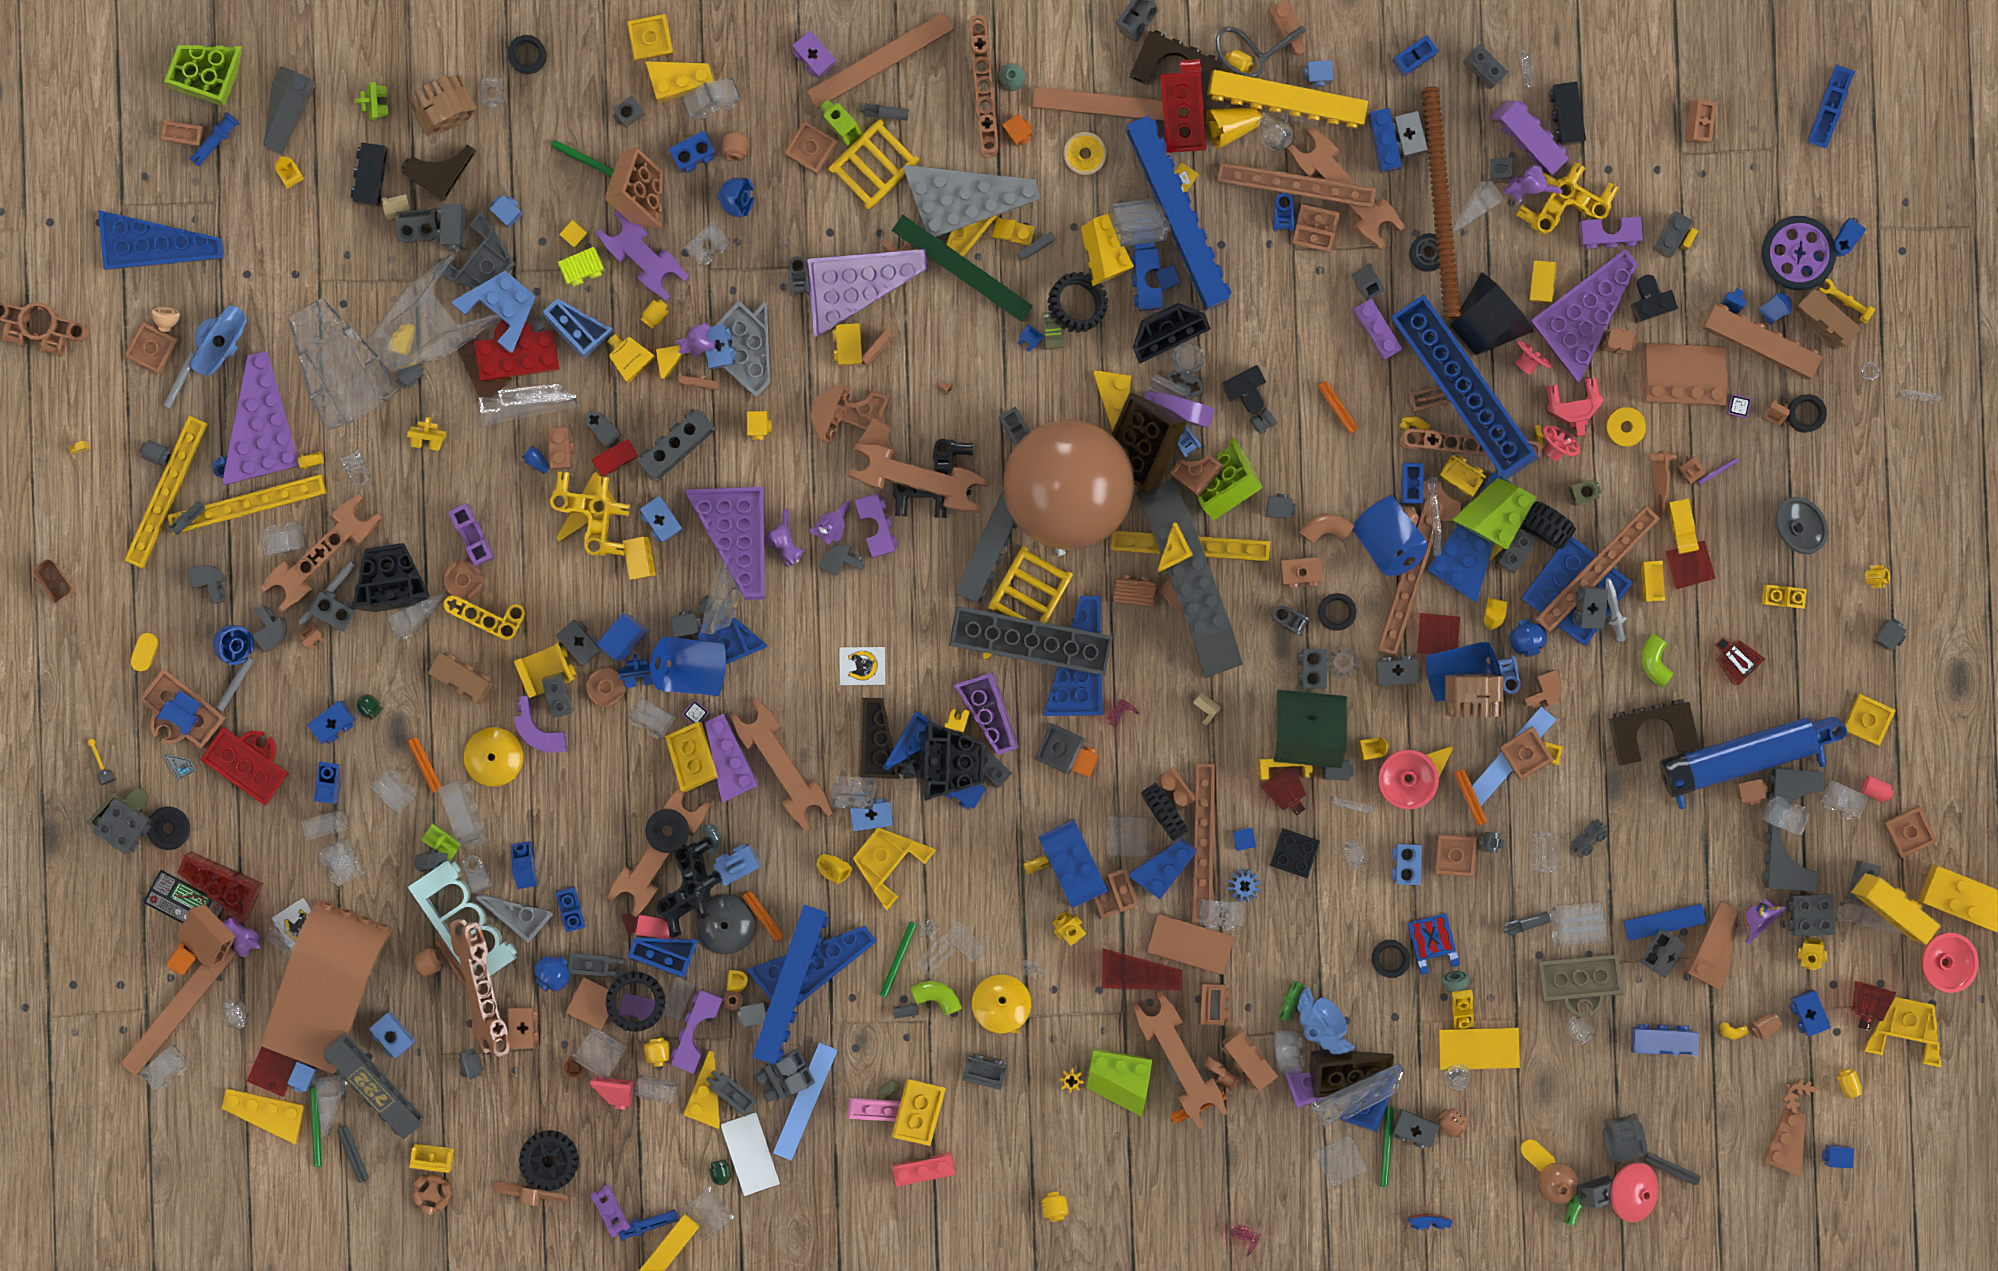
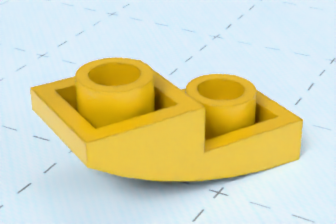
M1763 585L1762 604L1805 609L1807 589Z
M1472 990L1452 992L1454 1029L1474 1027Z

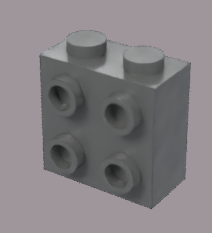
M441 204V209H438L437 219L441 221L440 229H437V241H440V244L448 252H460V249H466L467 209L461 204Z
M114 798L92 832L122 853L129 854L130 852L134 853L139 847L140 843L138 841L142 835L145 836L151 829L149 824L152 820L122 799Z
M1833 894L1789 895L1790 900H1787V910L1790 912V920H1788L1787 926L1788 931H1791V935H1835Z

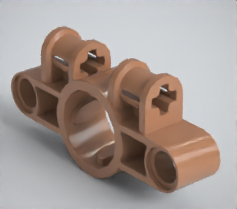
M0 302V307L5 309L4 315L0 316V321L6 322L2 335V341L5 343L9 341L24 347L27 338L42 342L41 352L46 353L47 351L62 357L68 339L82 342L89 336V330L85 325L60 318L58 312L47 304L32 302L22 308ZM35 309L49 311L52 321L49 323L50 329L43 335L31 333L27 326V322L31 317L30 313ZM80 327L82 333L80 336L75 337L74 330Z

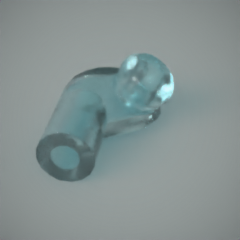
M706 824L703 827V832L713 839L714 847L707 850V852L715 854L721 836L717 827Z

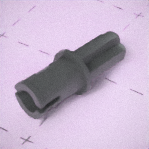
M197 501L186 512H182L181 516L169 525V528L173 533L179 535L205 511V506Z

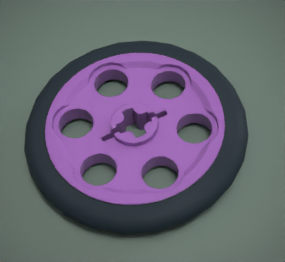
M1806 216L1784 218L1777 222L1764 238L1762 245L1764 268L1768 275L1784 288L1791 290L1814 288L1821 284L1834 268L1836 261L1834 239L1830 231L1813 218ZM1789 229L1796 231L1797 237L1795 240L1787 238L1786 233ZM1813 232L1816 235L1814 243H1809L1806 240L1807 233ZM1776 245L1784 247L1783 255L1775 254L1774 248ZM1800 247V251L1803 252L1804 255L1800 256L1798 259L1797 254H1794V251L1798 250ZM1815 251L1823 253L1824 258L1822 261L1818 262L1814 259L1813 254ZM1784 263L1791 265L1792 271L1790 274L1782 272L1781 267ZM1803 266H1808L1811 269L1809 277H1804L1801 274Z

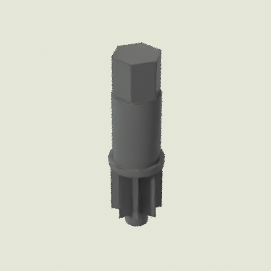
M865 103V107L861 106V112H864V116L908 120L909 109Z
M1545 911L1506 923L1505 928H1502L1503 933H1508L1511 936L1525 932V930L1550 923V917L1548 912Z

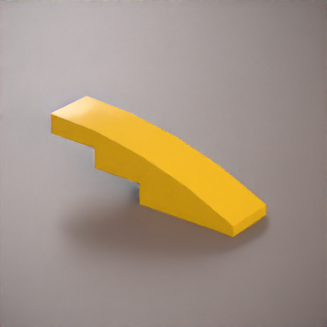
M684 1214L639 1271H665L699 1229L700 1225Z

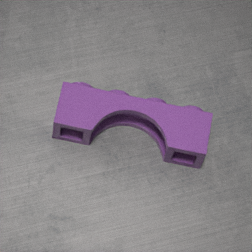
M701 989L699 993L695 992L692 1003L695 1004L692 1012L688 1011L684 1022L687 1023L685 1030L681 1029L677 1039L680 1041L678 1049H673L670 1057L673 1060V1066L693 1074L695 1073L702 1056V1052L694 1042L695 1027L700 1021L717 1016L724 997Z

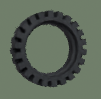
M1076 272L1068 273L1061 277L1050 290L1047 303H1049L1048 310L1052 311L1050 316L1056 318L1055 323L1057 325L1060 323L1062 329L1068 328L1069 332L1075 331L1076 333L1086 332L1094 328L1105 316V312L1108 309V305H1106L1108 298H1105L1107 293L1106 290H1102L1104 286L1101 283L1092 286V275H1084V272H1079L1078 274ZM1073 284L1081 285L1092 294L1096 306L1093 315L1089 319L1075 320L1062 309L1060 294L1065 287Z
M632 972L620 976L610 986L606 995V1008L610 1019L616 1026L630 1032H640L651 1028L659 1021L665 1009V993L662 986L652 976L642 972ZM634 982L642 983L649 987L655 998V1006L651 1015L642 1021L636 1022L624 1018L618 1011L616 1004L617 994L621 988Z

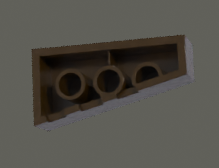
M861 697L858 777L900 779L897 765L888 770L883 768L893 750L883 698Z

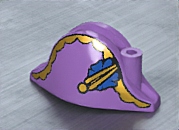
M1767 899L1762 903L1750 904L1743 913V922L1747 932L1745 942L1747 944L1752 942L1786 908L1782 905L1774 907Z

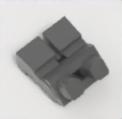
M798 1048L784 1055L781 1062L777 1061L776 1065L769 1063L760 1068L761 1071L753 1076L758 1086L767 1082L770 1089L762 1093L766 1102L781 1100L815 1083L808 1067L799 1069L806 1063Z

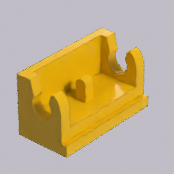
M1534 260L1530 301L1553 304L1556 262Z
M649 537L623 540V543L626 544L624 551L629 580L656 576Z
M1663 561L1640 562L1643 602L1666 601Z
M953 709L948 723H945L944 727L964 732L970 711L964 710L959 720L960 715L957 714L954 717L956 709Z
M415 1143L412 1148L409 1168L449 1173L452 1171L455 1149Z

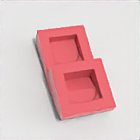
M639 915L635 935L659 939H676L669 936L668 926L663 918Z

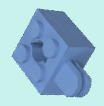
M744 843L733 850L734 854L731 856L726 853L715 859L717 863L713 866L721 874L722 877L720 878H722L724 886L762 866L752 845L746 846Z

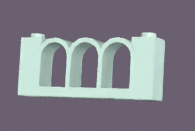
M448 860L408 888L459 963L460 958L453 951L450 929L445 920L464 907H472L478 912L480 916L478 925L481 930L490 931L495 938V946L485 958L489 976L515 960L517 958L515 955L517 951L511 943H502V936L498 929L491 925H485L486 912L484 908L478 903L469 902L471 898L469 886L464 881L457 879L461 876L459 873L461 868L456 861ZM449 884L459 885L464 892L462 903L441 917L429 897ZM475 929L471 931L472 935L476 933ZM475 966L474 969H473V972H474V973H475V971H476V969H477V966Z

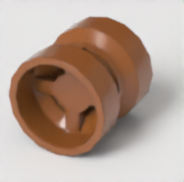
M572 1056L564 1065L565 1073L573 1078L580 1076L586 1069V1062L581 1056Z

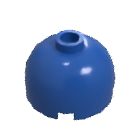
M731 178L718 191V200L722 209L727 214L743 218V216H747L750 213L754 197L750 198V191H754V188L749 178Z
M239 625L224 626L213 638L214 653L221 661L227 664H242L247 660L246 658L249 653L252 654L254 650L253 635L246 628Z

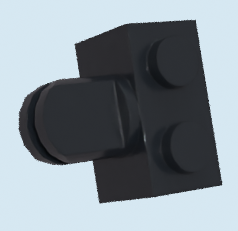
M1644 275L1638 279L1637 287L1641 300L1630 305L1636 324L1678 309L1673 291L1669 290L1660 293L1653 275Z
M1258 365L1221 383V387L1229 402L1240 397L1246 410L1251 414L1259 413L1264 407V401L1257 388L1264 385L1266 380Z

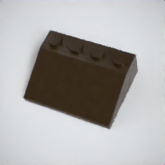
M1131 392L1126 399L1111 436L1118 441L1129 459L1134 485L1145 492L1158 488L1187 420L1174 411Z

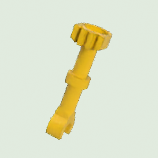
M1825 279L1824 282L1829 285V289L1825 290L1820 287L1819 290L1825 295L1829 294L1843 302L1844 306H1850L1861 313L1859 321L1866 324L1876 309L1872 306L1866 308L1853 300L1854 297L1851 295L1847 296L1834 287L1830 279Z

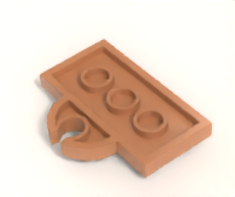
M163 668L139 698L142 703L154 711L150 720L153 736L157 737L163 726L169 729V735L161 740L164 744H175L187 738L197 747L203 749L227 719L226 716L165 668ZM178 691H183L202 703L196 713L199 719L189 735L181 733L180 727L168 719L160 720L157 718L166 701H173Z

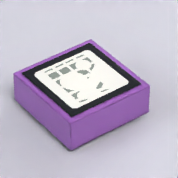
M1731 394L1727 414L1747 418L1752 399Z
M694 699L682 716L693 724L698 721L702 722L710 711Z

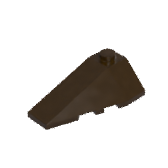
M1329 1049L1311 1051L1309 1070L1315 1098L1335 1096L1340 1094L1341 1090L1349 1087L1353 1089L1358 1087L1357 1084L1366 1080L1371 1082L1391 1074L1394 1055L1360 1051L1332 1054Z

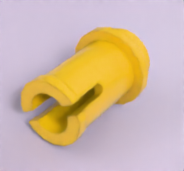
M319 451L306 456L302 454L301 457H298L300 468L307 470V467L324 464L322 452Z
M1046 855L1031 861L1026 860V863L1023 864L1027 875H1033V872L1050 866Z

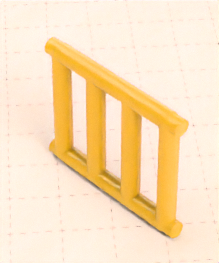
M880 118L828 168L830 172H835L865 203L864 206L867 210L875 206L906 175L904 168L902 167L898 170L869 140L870 137L878 131L907 161L905 165L916 166L920 161L918 157H913L883 126L884 123ZM862 145L893 175L886 184L855 154ZM848 159L879 189L871 198L841 168Z
M1023 545L990 601L988 609L996 610L1006 616L1027 619L999 603L1004 593L1042 613L1038 622L1047 623L1071 581L1073 573L1069 571L1064 572L1030 553L1028 548ZM1023 559H1027L1062 579L1058 588L1054 589L1020 570L1019 566ZM1014 575L1052 596L1047 607L1010 587L1009 584Z

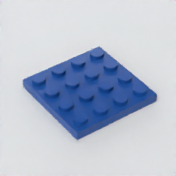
M1571 537L1563 549H1557L1521 599L1541 613L1587 566L1596 554ZM1612 568L1596 587L1606 589V579L1609 578L1615 588L1617 601L1619 602L1633 582ZM1607 600V606H1606L1605 619H1606V618L1608 617V615L1611 613L1610 606H1609V604H1608V600ZM1575 606L1557 626L1583 646H1586L1598 629L1576 626L1573 621V613L1576 610Z

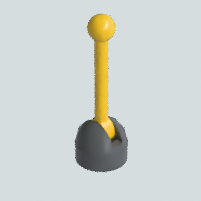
M93 738L89 739L87 743L91 746L101 769L98 774L100 785L116 780L112 771L104 768L95 747L96 741Z

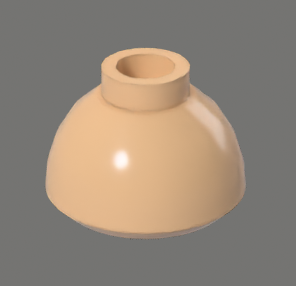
M157 307L152 310V318L155 324L159 326L158 329L163 332L171 331V327L178 322L180 313L173 308Z

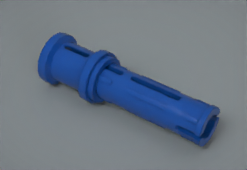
M228 112L224 114L225 117L218 125L215 124L213 126L214 131L189 158L197 166L200 167L221 140L228 138L231 130L236 125L239 126L240 123Z
M674 1209L640 1221L639 1219H633V1222L629 1223V1229L626 1231L623 1229L619 1232L621 1241L623 1242L626 1238L635 1235L639 1237L645 1231L678 1222L676 1210Z

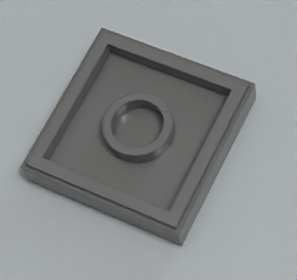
M1051 723L1035 759L1069 775L1085 738Z

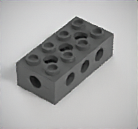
M694 409L690 410L684 416L686 419L681 424L677 422L669 429L671 433L666 437L662 435L654 442L656 445L651 450L646 449L640 454L639 457L641 459L638 462L655 481L658 482L717 430L699 409L696 411ZM695 426L694 434L687 435V429ZM680 439V446L673 448V441ZM664 452L665 459L658 462L657 456Z

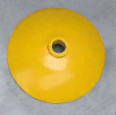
M489 727L478 731L469 739L464 750V764L467 772L475 781L485 786L497 787L511 782L519 774L523 765L524 754L521 743L514 734L503 728ZM491 753L495 755L493 761H490L488 758Z
M990 976L983 980L974 991L972 997L973 1015L977 1022L990 1032L997 1034L1011 1033L1019 1029L1030 1015V994L1025 985L1012 976ZM1004 998L1006 1003L1000 1004L998 1000Z

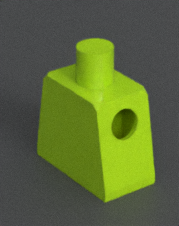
M827 100L821 105L820 108L825 113L823 116L826 122L847 147L863 134L855 120L839 103L833 105L830 100Z

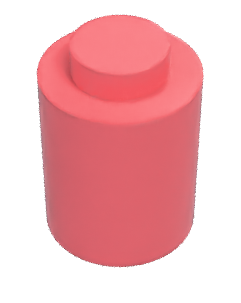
M1870 775L1867 776L1861 788L1862 794L1882 803L1886 800L1889 801L1894 792L1892 785Z

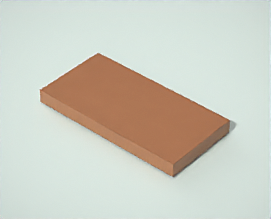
M1158 914L1147 952L1223 975L1234 936Z

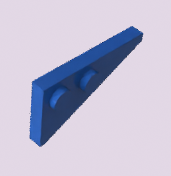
M915 711L883 768L888 770L920 751L921 739L927 721L932 720Z
M1395 1065L1391 1074L1384 1076L1377 1084L1375 1083L1367 1090L1363 1097L1358 1099L1354 1106L1346 1114H1343L1340 1119L1377 1133L1401 1067Z

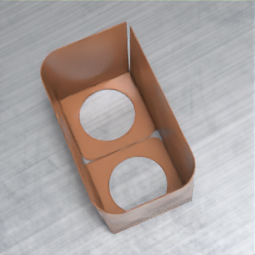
M44 560L33 569L34 577L53 603L63 601L76 591L55 560ZM49 566H54L58 569V577L54 580H49L45 576V570ZM61 582H66L70 586V592L65 596L59 595L56 591L57 585Z

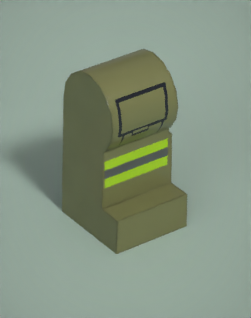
M1052 312L1044 313L1045 349H1062L1064 345L1061 324L1057 325L1055 323L1056 318L1050 316Z

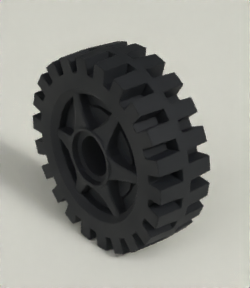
M1157 783L1152 784L1141 792L1146 804L1172 841L1188 832L1181 816Z
M541 1131L533 1135L526 1141L520 1152L519 1169L522 1172L523 1178L526 1179L528 1184L533 1185L532 1187L543 1191H553L565 1186L572 1180L579 1165L577 1147H575L574 1142L567 1135L559 1131ZM551 1156L554 1159V1164L547 1165L544 1162V1157Z

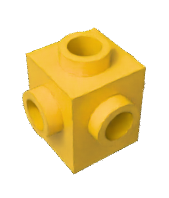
M1068 910L1059 914L1052 922L1056 927L1054 930L1055 934L1060 940L1064 938L1070 946L1086 935L1080 926L1083 922L1076 914L1072 916Z
M1804 938L1803 947H1799L1798 959H1802L1801 966H1805L1809 970L1821 969L1822 963L1827 962L1828 951L1824 950L1825 940Z

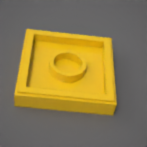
M666 14L627 21L635 61L674 54Z
M1858 694L1844 725L1848 733L1880 746L1896 710L1862 694Z

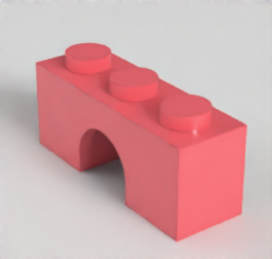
M951 1152L935 1155L921 1161L911 1160L896 1163L892 1166L896 1187L955 1175Z

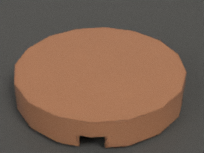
M461 560L452 563L446 569L443 577L444 587L449 595H456L465 600L475 597L483 587L482 571L470 561Z
M600 668L588 677L586 692L589 699L596 705L611 707L622 700L626 687L623 679L620 680L617 670Z

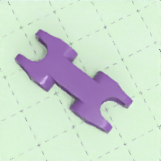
M616 211L614 214L623 225L622 232L618 236L610 237L599 229L596 234L608 251L620 262L628 255L641 267L643 271L637 278L650 291L668 301L671 297L663 289V279L669 274H675L686 282L689 279L688 275L682 270L677 260L665 249L657 256L642 242L648 233L640 225L629 222L620 212Z

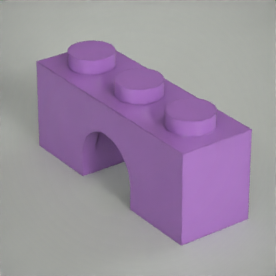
M1641 217L1620 218L1616 234H1608L1603 230L1602 219L1582 220L1579 222L1580 247L1586 246V249L1589 250L1597 249L1598 245H1605L1606 248L1618 247L1617 244H1625V247L1637 246V243L1643 241Z
M1372 298L1352 310L1361 327H1364L1370 335L1373 346L1382 361L1402 350Z
M877 493L855 500L860 520L872 518L879 524L877 534L866 538L872 558L895 552L894 547L898 545L895 535H890L889 528L892 525L889 516L885 517L883 509L886 508L883 497L879 498Z
M465 503L449 511L448 513L456 529L460 532L466 544V550L474 566L478 567L494 559L495 556L470 505Z

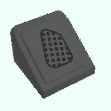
M1512 157L1490 159L1491 179L1512 178Z

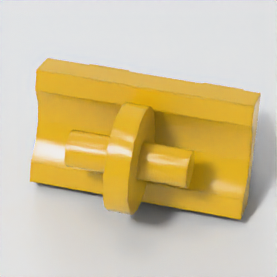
M426 417L425 422L418 421L417 427L411 426L410 430L407 431V437H410L411 447L421 448L424 439L430 440L429 449L439 451L446 438L447 431L437 430L438 424L431 423V417Z

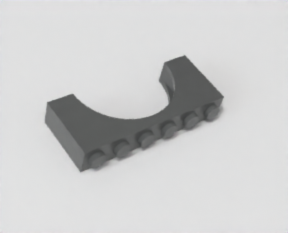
M1772 768V772L1769 773L1768 782L1771 784V792H1768L1767 803L1770 804V810L1766 814V824L1769 825L1768 832H1765L1767 852H1764L1763 862L1766 864V871L1762 873V883H1765L1766 888L1817 891L1818 871L1805 869L1789 857L1781 840V823L1785 812L1795 800L1809 793L1823 792L1824 772Z

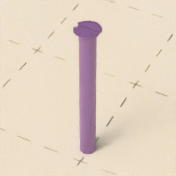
M1735 458L1730 462L1726 463L1725 465L1721 466L1720 468L1716 469L1715 471L1711 472L1710 474L1706 475L1705 477L1701 478L1700 480L1696 481L1701 486V484H1703L1704 482L1708 481L1709 479L1713 478L1714 476L1718 475L1719 473L1723 472L1724 470L1728 469L1729 467L1733 466L1739 461L1737 458Z

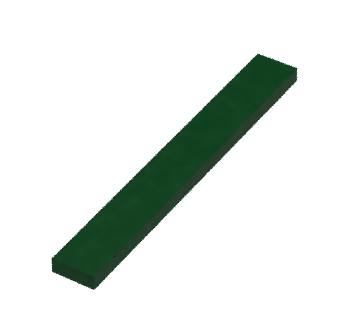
M902 214L892 228V232L918 250L925 249L928 257L1022 322L1033 307L1032 304Z

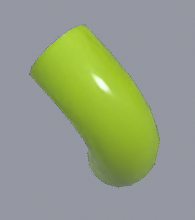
M1652 633L1642 650L1641 664L1645 674L1656 685L1663 688L1674 672L1665 667L1661 661V655L1668 646V643Z
M926 981L910 986L917 1005L930 1000L935 1001L939 1004L944 1016L962 1009L960 1001L953 990L941 982Z

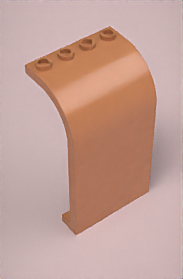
M319 900L307 916L294 944L260 1046L335 1074L338 1070L333 1064H329L325 1060L323 1052L325 1047L343 1032L349 1037L371 971L380 951L391 937L393 928H390L383 922L377 923L372 921L365 915L354 914L347 908L333 906L329 901Z

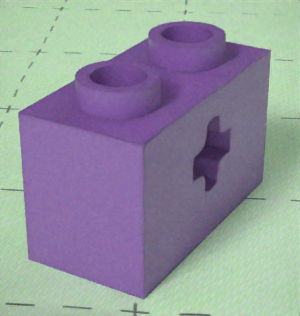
M811 30L792 45L794 49L793 55L799 62L803 60L808 65L806 70L811 76L816 75L820 79L837 64L836 59ZM817 52V59L810 58L809 53L815 54Z

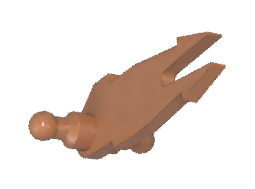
M1664 450L1655 453V455L1649 454L1648 460L1652 462V470H1654L1655 507L1657 514H1660L1661 499L1662 514H1666L1670 486L1669 461L1677 459L1675 453L1670 454Z

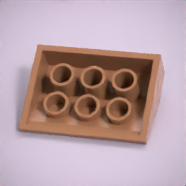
M1645 343L1642 403L1719 407L1726 405L1727 373L1725 347Z

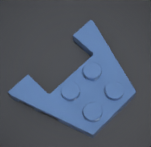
M504 271L453 300L452 305L466 316L478 301L482 302L510 326L498 340V344L512 354L536 296L509 273Z

